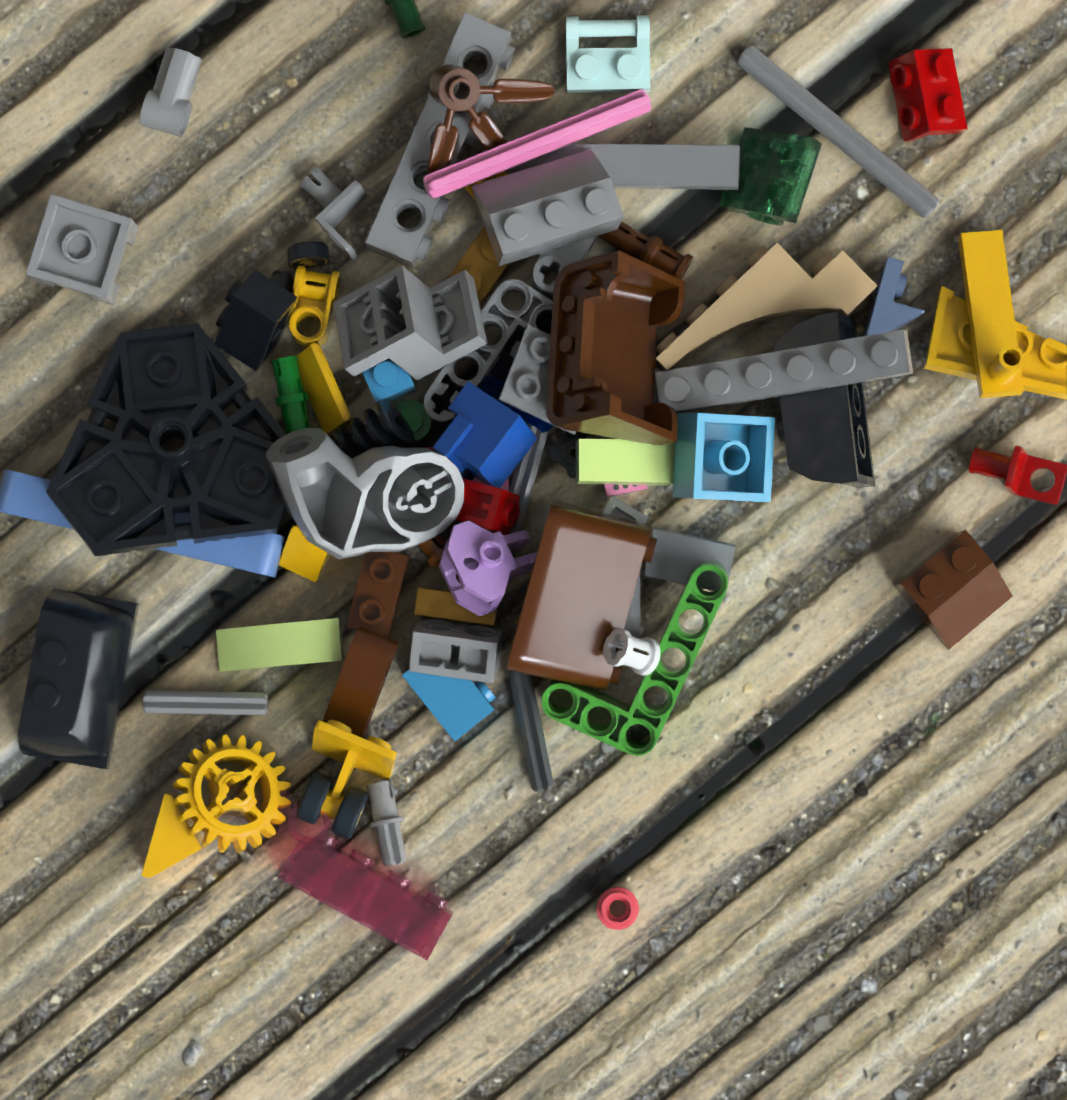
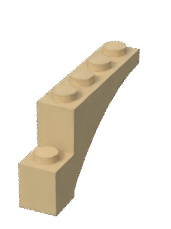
M778 243L769 251L763 245L746 261L750 269L740 279L733 274L715 291L720 296L716 302L709 308L702 303L685 320L690 326L679 337L672 332L657 346L656 351L660 355L656 358L655 365L661 371L673 370L688 356L710 342L740 328L766 320L793 315L839 312L848 316L878 285L844 250L834 258L827 253L811 269L815 275L812 279Z

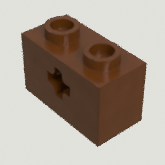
M395 552L365 553L346 628L357 631L360 626L390 639L411 559L409 556Z

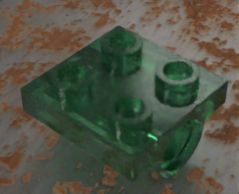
M744 127L739 143V190H724L719 206L727 211L742 213L752 219L771 225L782 226L784 221L797 223L822 143L811 137Z

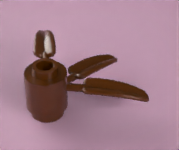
M446 64L436 69L429 82L430 94L438 104L447 109L444 123L438 124L435 128L427 174L450 165L458 137L457 127L451 126L454 111L466 110L471 117L469 121L470 130L482 146L489 150L507 141L487 112L482 111L478 114L473 108L480 94H493L494 100L499 103H526L550 99L554 95V87L542 81L502 78L497 79L494 82V86H480L477 77L471 71L460 66ZM459 83V89L454 94L453 89L455 85Z

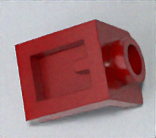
M462 478L464 482V503L455 521L462 523L471 521L484 529L493 532L501 531L502 535L510 534L512 527L519 518L520 496L501 488Z

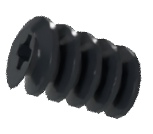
M385 400L377 402L380 415L371 408L364 410L363 415L366 424L360 418L354 417L350 421L352 431L346 426L338 427L337 434L339 440L332 434H328L334 443L351 458L360 455L372 447L396 446L405 448L407 443H414V435L408 422L397 409Z

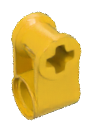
M298 265L293 285V294L297 296L290 315L289 328L295 342L300 347L306 349L313 343L320 344L322 347L328 340L334 310L333 302L337 301L340 272L333 271L331 274L306 271L305 266ZM311 318L318 320L321 323V327L316 335L305 337L298 332V328L304 320Z

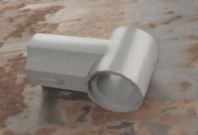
M166 48L154 88L147 92L140 114L141 126L178 137L183 136L190 118L192 105L190 97L202 62L200 57L181 49Z

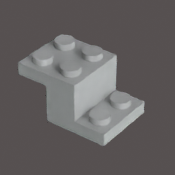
M401 265L333 302L344 369L352 376H356L389 358L413 378L419 380L488 344L474 277L466 270L429 288Z

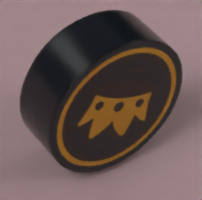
M317 241L293 244L287 249L288 266L297 269L298 265L305 266L306 269L325 266L330 262L329 248L325 243Z

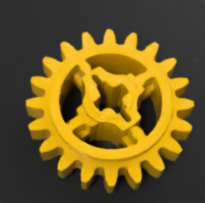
M225 734L219 738L218 748L211 739H208L202 744L204 754L194 748L188 754L193 764L183 762L179 766L178 770L187 778L177 779L173 783L174 788L184 792V794L173 800V804L185 806L187 809L178 817L179 822L188 820L194 822L188 832L189 836H193L199 831L204 832L202 846L206 847L214 839H217L219 852L223 853L227 850L232 842L235 851L241 853L246 848V840L253 848H256L262 844L260 833L266 838H271L276 834L272 824L280 825L286 820V817L277 809L286 808L291 804L289 799L280 796V793L291 787V783L278 781L277 777L286 768L285 766H277L275 768L270 766L276 753L273 751L262 757L259 754L262 742L258 741L248 749L246 748L245 735H241L232 746L230 738ZM231 762L242 765L246 769L242 772L228 771L226 768L221 770L216 764ZM203 777L209 782L207 786L210 789V801L206 807L201 795ZM257 781L262 790L261 809L256 806L257 800L254 793ZM239 783H242V787L237 790L238 793L235 798L222 805L221 802L227 797L226 794L229 789L235 788ZM222 815H232L238 818L243 817L249 824L235 826L225 824L217 819Z

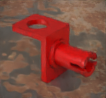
M1015 446L1011 456L975 447L970 459L969 472L1004 480V486L1012 495L1057 505L1066 480L1067 465L1030 456L1020 446ZM1039 469L1052 471L1055 476L1054 486L1046 492L1034 490L1031 485V477L1034 472Z

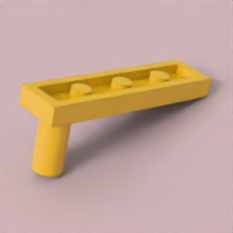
M1003 231L961 233L958 237L979 398L1021 395L1024 392L1021 366L1024 363L1025 356L1018 347Z

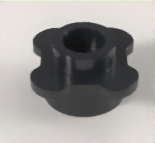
M566 431L563 441L558 446L551 447L549 457L552 462L560 463L562 467L567 469L569 477L576 478V457H572L570 451L576 449V441L578 439L584 438H582L581 432H576L573 435Z

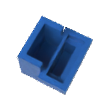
M468 381L448 407L457 416L433 446V449L447 457L459 469L462 478L472 481L476 477L486 485L501 488L538 438L520 415Z

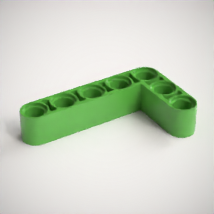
M705 560L693 568L659 641L660 659L658 665L649 675L643 676L630 705L588 686L551 680L546 686L541 700L542 708L546 715L553 720L630 755L642 756L649 753L657 743L727 592L728 574L724 566L717 561ZM709 570L716 572L721 578V585L718 589L710 592L702 590L697 584L698 576L702 572ZM689 609L697 610L703 616L704 621L702 625L697 629H686L679 620L682 612ZM668 648H678L683 651L686 660L679 667H669L662 660L663 652ZM652 686H659L667 692L668 699L661 705H652L645 699L644 692ZM556 689H565L572 695L573 703L566 708L557 707L552 703L550 694ZM594 707H605L611 713L612 719L606 725H596L590 720L588 712ZM635 724L644 725L648 728L650 737L642 743L633 742L627 735L628 728Z

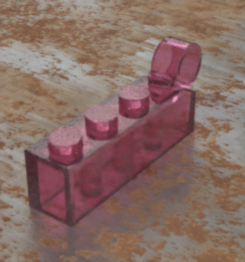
M299 804L295 806L288 816L287 825L291 836L298 842L278 878L423 959L428 960L452 917L453 912L446 908L449 901L430 890H427L425 895L409 888L412 881L390 869L387 875L372 867L375 860L356 849H353L348 854L335 847L338 840L328 834L332 825V819L328 813L320 811L323 818V828L318 835L311 837L303 835L296 826Z

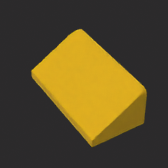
M313 343L297 355L302 385L305 392L308 393L309 401L322 430L326 434L337 431L340 426L350 425L352 416L320 344Z

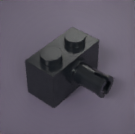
M278 269L272 273L270 279L257 270H254L244 282L238 279L225 297V301L229 305L225 307L216 322V326L220 330L215 345L257 372L278 346L296 302L297 296L292 294L294 278L288 272Z

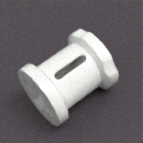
M617 628L606 638L603 646V656L609 665L616 667L626 665L631 667L635 673L645 676L654 671L658 665L660 646L655 639L648 637L638 639L632 637L628 630ZM646 651L648 655L646 656L641 653H644Z

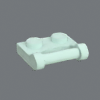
M637 15L636 20H579L578 16H566L567 93L633 92L638 89L650 92L649 15ZM636 36V47L579 48V37Z

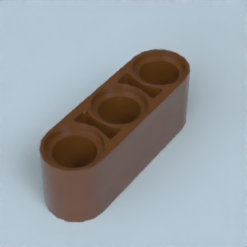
M360 626L358 627L344 660L323 722L328 723V720L341 722L351 728L352 734L364 737L399 642Z

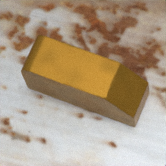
M418 587L414 615L495 626L497 609L486 615L478 616L458 605L450 591Z

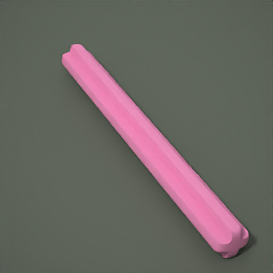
M638 89L429 173L423 178L425 190L431 198L436 199L644 115L651 110L650 97L644 90Z

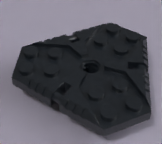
M198 323L121 332L87 403L91 413L87 421L79 420L46 493L94 556L126 553L134 550L141 551L150 548L157 549L165 546L172 547L177 546V541L193 539L195 544L205 541L277 533L287 507L268 463L266 452L276 440L287 434L257 397L253 400L250 399L246 394L248 389L245 381ZM233 403L238 411L227 417L223 410ZM106 419L117 423L113 432L102 428ZM175 437L184 441L182 447L175 451H166L161 448L162 444L169 438ZM190 512L191 522L175 524V513Z

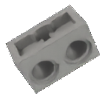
M421 616L413 630L409 671L493 683L500 667L504 627Z

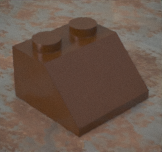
M966 529L957 532L894 585L947 650L951 649L1013 597L993 561Z

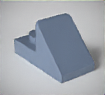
M887 257L882 263L877 281L878 286L874 292L863 336L896 331L925 313L924 310L893 302L894 298L901 299L908 275L901 273L904 261Z

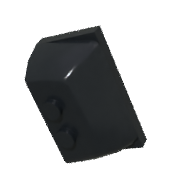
M839 312L820 314L793 326L775 342L774 352L857 338L856 321ZM863 382L775 397L776 401L780 400L782 417L777 418V432L781 443L785 442L787 463L790 470L814 481L844 484L856 488L875 486Z
M53 589L47 595L40 611L18 728L19 749L23 755L109 769L139 608L138 603Z

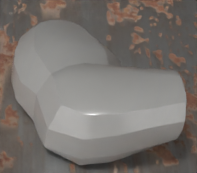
M304 428L279 438L266 452L268 463L286 507L307 541L337 559L358 556L368 552H399L422 544L442 533L457 518L464 503V482L459 469L446 456L427 448L372 447L360 455L351 458L320 428Z

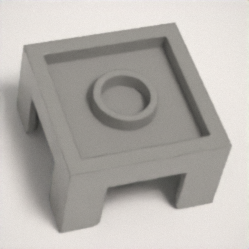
M51 194L26 275L34 282L54 287V285L87 294L96 301L114 306L120 288L115 280L127 244L133 246L139 227L132 218Z

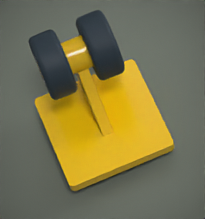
M318 720L314 728L312 750L344 764L333 791H331L333 785L332 777L320 772H315L312 775L299 804L296 816L298 819L310 824H315L320 815L329 817L334 820L332 832L350 839L358 825L368 799L366 791L354 786L349 787L345 796H342L353 769L356 768L389 781L393 773L397 752L391 750V745L380 738L368 736L366 740L352 734L351 728L341 722L328 720V723Z

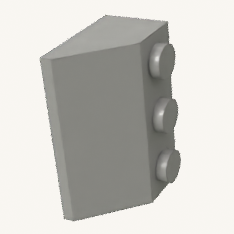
M592 149L472 185V191L498 266L617 230L624 218L611 178Z

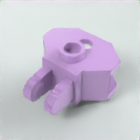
M471 521L454 525L450 538L445 542L439 568L455 602L478 616L494 612L512 578L533 570L537 553L528 554L516 559L511 554L513 550L520 549L531 541L528 532L522 530L503 536L501 531L491 533Z

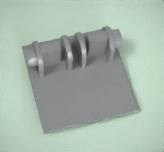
M527 324L521 341H516L510 352V356L514 357L499 400L550 423L546 415L551 335ZM565 430L573 435L576 433V431Z

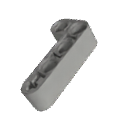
M509 279L502 282L481 311L484 327L488 325L497 327L502 333L501 340L493 346L484 345L443 367L424 397V408L432 422L438 425H449L457 416L447 410H443L440 415L435 413L437 408L433 400L436 397L443 400L450 391V386L444 384V382L449 379L460 390L463 389L468 381L480 388L517 331L520 330L524 333L527 324L537 328L536 322L541 316L545 314L552 315L553 301L520 280ZM510 291L521 293L526 300L524 306L517 311H510L502 305L501 300L503 296ZM463 360L475 362L479 368L477 375L471 380L459 379L455 375V368L459 362ZM457 390L452 395L450 403H452L459 394Z

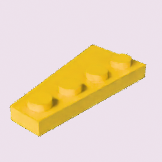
M941 286L938 291L924 369L977 380L966 300L955 296L954 291ZM1015 321L1018 347L1025 356L1024 363L1021 366L1024 391L1067 400V345L1050 337L1045 339L1027 330V326Z

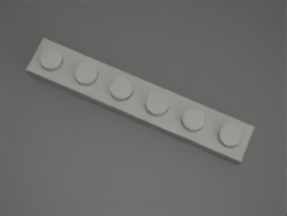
M903 329L655 372L659 403H665L673 407L676 413L908 375L913 374L908 334Z

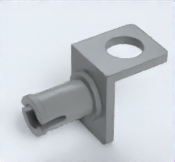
M315 168L310 173L315 177V181L320 186H317L306 175L302 180L301 187L324 208L315 217L322 230L355 262L359 257L334 228L365 200L367 194L357 180L353 181L344 191H341L324 174L321 168Z

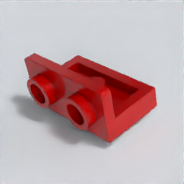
M952 48L912 50L889 62L890 80L893 86L898 122L904 142L914 141L928 135L958 134L968 129Z

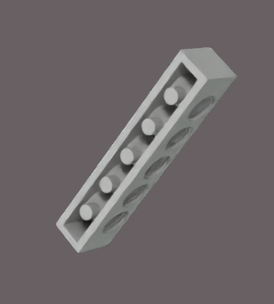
M464 13L442 66L454 64L464 68L469 60L481 59L487 64V69L482 74L476 75L480 86H494L499 69L504 71L508 69L515 52V47L510 46L511 32ZM457 83L453 89L454 94L459 89V83ZM431 94L427 98L365 242L368 250L413 269L417 259L425 261L433 242V238L428 236L434 221L442 222L450 202L449 199L444 198L445 195L436 199L431 198L426 190H421L415 185L416 177L423 172H427L435 128L438 124L444 123L447 109L438 104ZM493 94L479 95L477 102L473 105L478 114L482 111L483 106L488 109L491 108L494 102ZM467 112L461 114L454 113L451 126L457 127L458 137L450 165L462 161L461 157L466 146L474 147L477 141L476 136L469 128L471 117ZM415 210L420 213L422 218L419 225L412 229L402 227L398 223V219L404 211Z

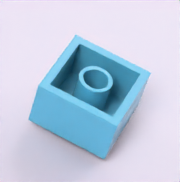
M677 413L678 431L677 442H675L673 497L771 502L775 417Z

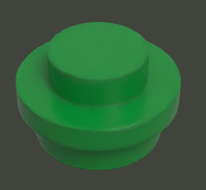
M407 400L395 407L411 427L414 442L420 441L429 433L432 420L427 415L422 403Z

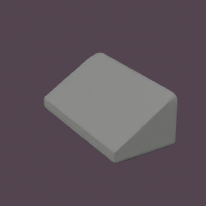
M653 527L651 537L658 539L651 563L645 562V576L686 585L693 568L698 563L705 560H713L724 566L729 582L735 544ZM704 571L698 576L697 584L700 588L714 591L721 585V578L714 571Z

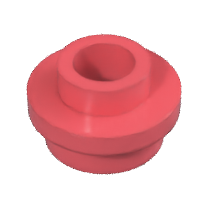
M613 887L601 894L596 909L600 921L606 927L621 930L635 922L639 912V905L631 891L622 887ZM615 900L624 902L626 906L625 912L620 916L611 914L609 910L610 904Z

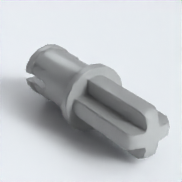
M393 780L368 784L366 788L373 822L370 823L371 828L376 827L382 863L384 866L402 864L406 860L399 822L404 820L403 817H399Z

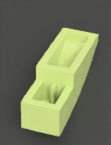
M578 439L576 441V484L673 486L675 443L651 445L622 439Z
M340 618L216 630L219 672L344 661Z

